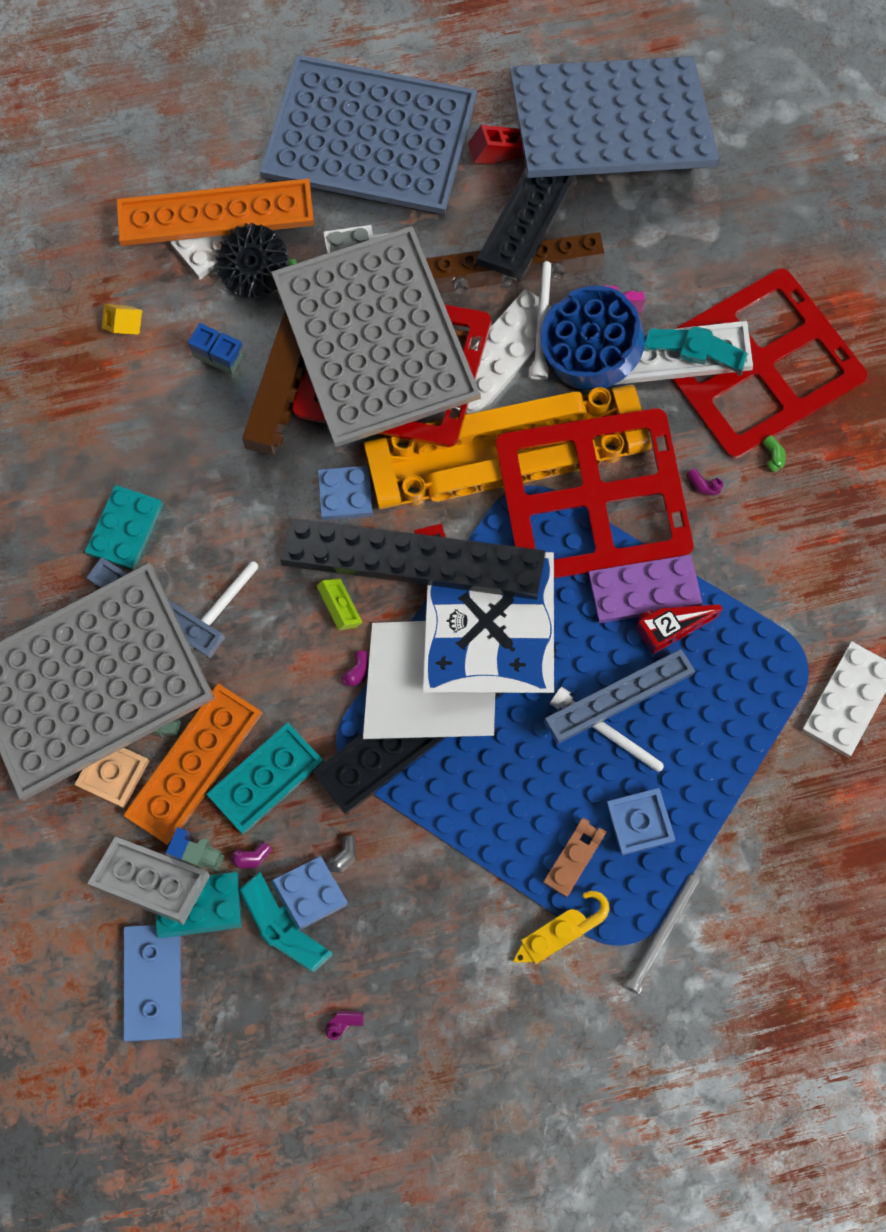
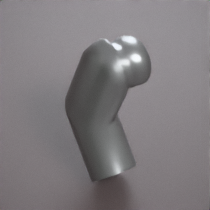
M355 836L342 837V851L334 858L331 857L327 862L329 871L341 873L354 863L356 859Z

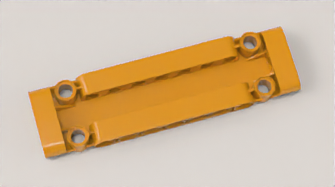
M634 384L611 388L610 390L596 387L588 395L582 396L581 392H570L468 414L465 416L459 440L452 447H443L398 437H384L365 441L364 448L378 508L382 510L405 504L418 506L427 499L439 502L504 488L496 449V440L499 435L507 432L641 411L642 408ZM594 401H602L604 404H603V405H596V404L593 403V402H594ZM443 420L430 422L426 424L440 426L443 423ZM646 429L600 436L593 439L598 465L602 461L614 463L620 457L651 451L650 435ZM402 442L409 444L405 448H400L397 446L399 443ZM573 442L522 449L517 452L523 483L580 471ZM613 445L617 449L609 450L606 448V446ZM411 488L420 489V491L416 494L408 492V490Z

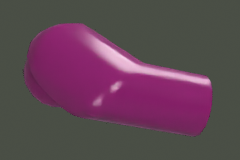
M697 468L690 470L686 474L689 481L700 494L715 496L724 487L723 481L719 478L704 480Z
M366 651L354 653L355 666L348 672H344L341 676V681L345 686H356L367 677L368 656Z
M262 841L254 851L235 850L231 855V861L240 869H254L264 861L273 849Z
M337 1012L325 1027L326 1036L330 1040H337L348 1026H363L364 1012Z

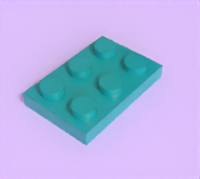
M115 485L85 550L86 555L98 560L102 557L113 565L134 571L164 505L162 500Z
M238 873L211 875L184 925L156 914L158 938L241 928L242 918Z

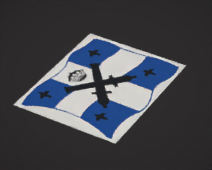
M546 552L537 600L428 585L423 692L554 693V552Z

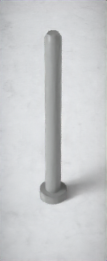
M694 873L689 875L631 978L624 979L622 985L631 992L640 994L642 990L640 983L698 884V875Z

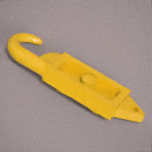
M598 891L584 893L583 898L593 897L599 901L600 909L595 914L586 918L578 910H567L522 939V945L513 962H535V964H538L602 923L609 913L607 898ZM519 955L523 956L522 960L518 959Z

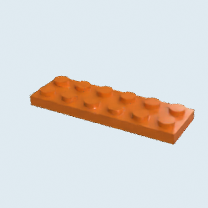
M219 683L212 691L215 699L200 707L123 815L167 846H169L176 828H183L263 714L261 710Z

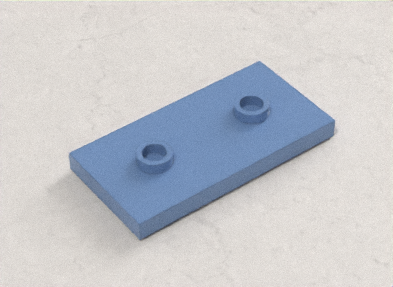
M156 925L124 927V1042L181 1039V936L159 939Z

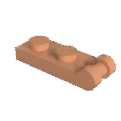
M584 817L543 884L565 898L570 894L606 834L605 830L601 828L596 829L589 824L590 821ZM583 833L592 838L589 845L580 840Z

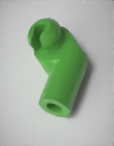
M771 435L762 444L771 453L772 459L767 462L768 468L772 472H777L786 464V452Z

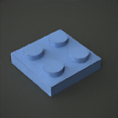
M369 466L318 470L322 521L373 516Z
M660 788L607 801V809L621 856L676 841Z
M321 856L272 881L275 891L298 931L346 907L348 904Z

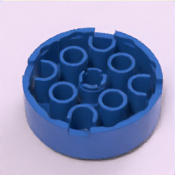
M586 286L569 292L568 297L551 307L541 328V346L552 370L566 384L584 390H592L596 387L606 388L620 382L634 370L644 351L645 333L637 309L626 298V295L610 287Z

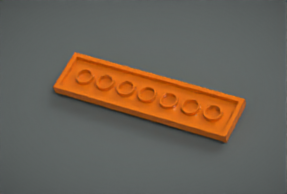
M309 178L117 199L119 242L121 246L230 235L232 233L230 232L231 229L236 230V226L243 227L245 223L249 225L250 223L261 224L271 230L314 226Z

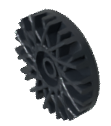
M245 223L243 227L236 226V230L231 229L230 232L232 233L229 236H223L225 241H220L221 249L220 251L216 250V253L219 255L215 257L218 261V266H215V268L219 270L217 274L221 277V282L226 285V288L241 297L257 299L268 296L277 290L272 271L288 267L289 255L285 243L277 233L261 224L250 223L249 225Z

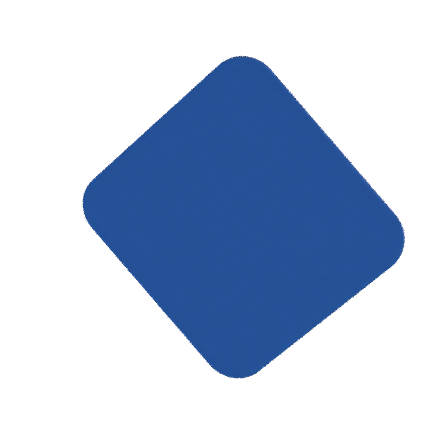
M524 486L525 493L528 495L556 491L543 486ZM505 494L491 506L468 541L515 547ZM585 507L537 514L530 517L535 548L537 550L554 552V559L595 552L588 510ZM610 523L613 544L616 548L644 545L638 539ZM589 573L554 579V648L557 650V653L554 655V693L503 694L495 701L494 736L447 737L373 795L556 917L570 909L578 910L586 918L590 917L600 909V903L593 897L583 898V894L588 891L602 893L608 900L609 913L602 923L584 933L588 938L605 945L626 946L638 943L649 937L662 924L690 874L694 873L805 693L809 678V668L805 652L792 634L697 575L702 606L720 604L723 608L720 616L652 655L636 630L638 621H640L639 617L598 624L588 576ZM427 598L411 621H426ZM682 649L695 670L692 676L603 721L661 761L664 765L662 771L657 772L593 727L558 745L556 744L544 723V719L562 710L561 708L558 710L550 704L561 687L571 692L570 696L573 697V701L578 702ZM367 683L346 711L339 724L336 739L337 752L364 732ZM660 788L676 841L621 856L607 809V801ZM584 817L590 821L589 824L596 829L601 828L605 830L606 834L570 894L565 898L543 884ZM583 833L580 840L589 845L592 838Z

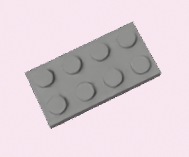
M114 837L87 884L94 890L184 925L210 875L203 869Z

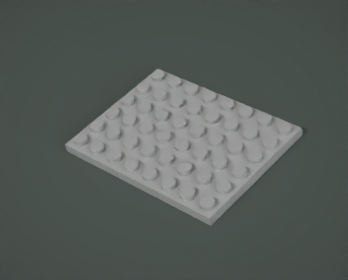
M413 226L272 271L275 285L335 448L481 399V394Z
M150 563L0 641V754L17 795L23 801L215 699L157 574Z

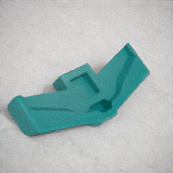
M698 326L690 330L650 328L644 344V351H681L680 359L705 365L708 357L737 372V375L740 376L749 354L714 336L710 329Z
M260 871L239 889L260 930V936L269 946L277 948L311 972L319 969L333 956L330 950L300 930H297L284 905L281 908L277 905Z

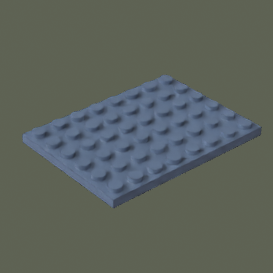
M296 55L260 169V176L276 181L309 178L311 188L445 215L475 106L477 90Z
M694 56L510 66V79L527 178L718 167L720 159Z

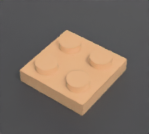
M122 748L84 768L75 786L125 809L149 760L135 752Z

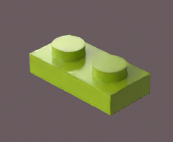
M341 579L322 580L317 585L338 630L357 628L363 623Z

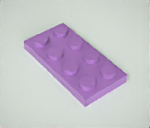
M691 555L589 571L588 574L598 624L640 617L649 610L655 612L660 608L702 606L701 594Z

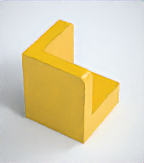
M104 304L102 329L112 333L138 335L140 333L142 310L128 305Z

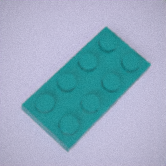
M287 722L210 790L207 796L244 835L313 773V770L324 763V760Z

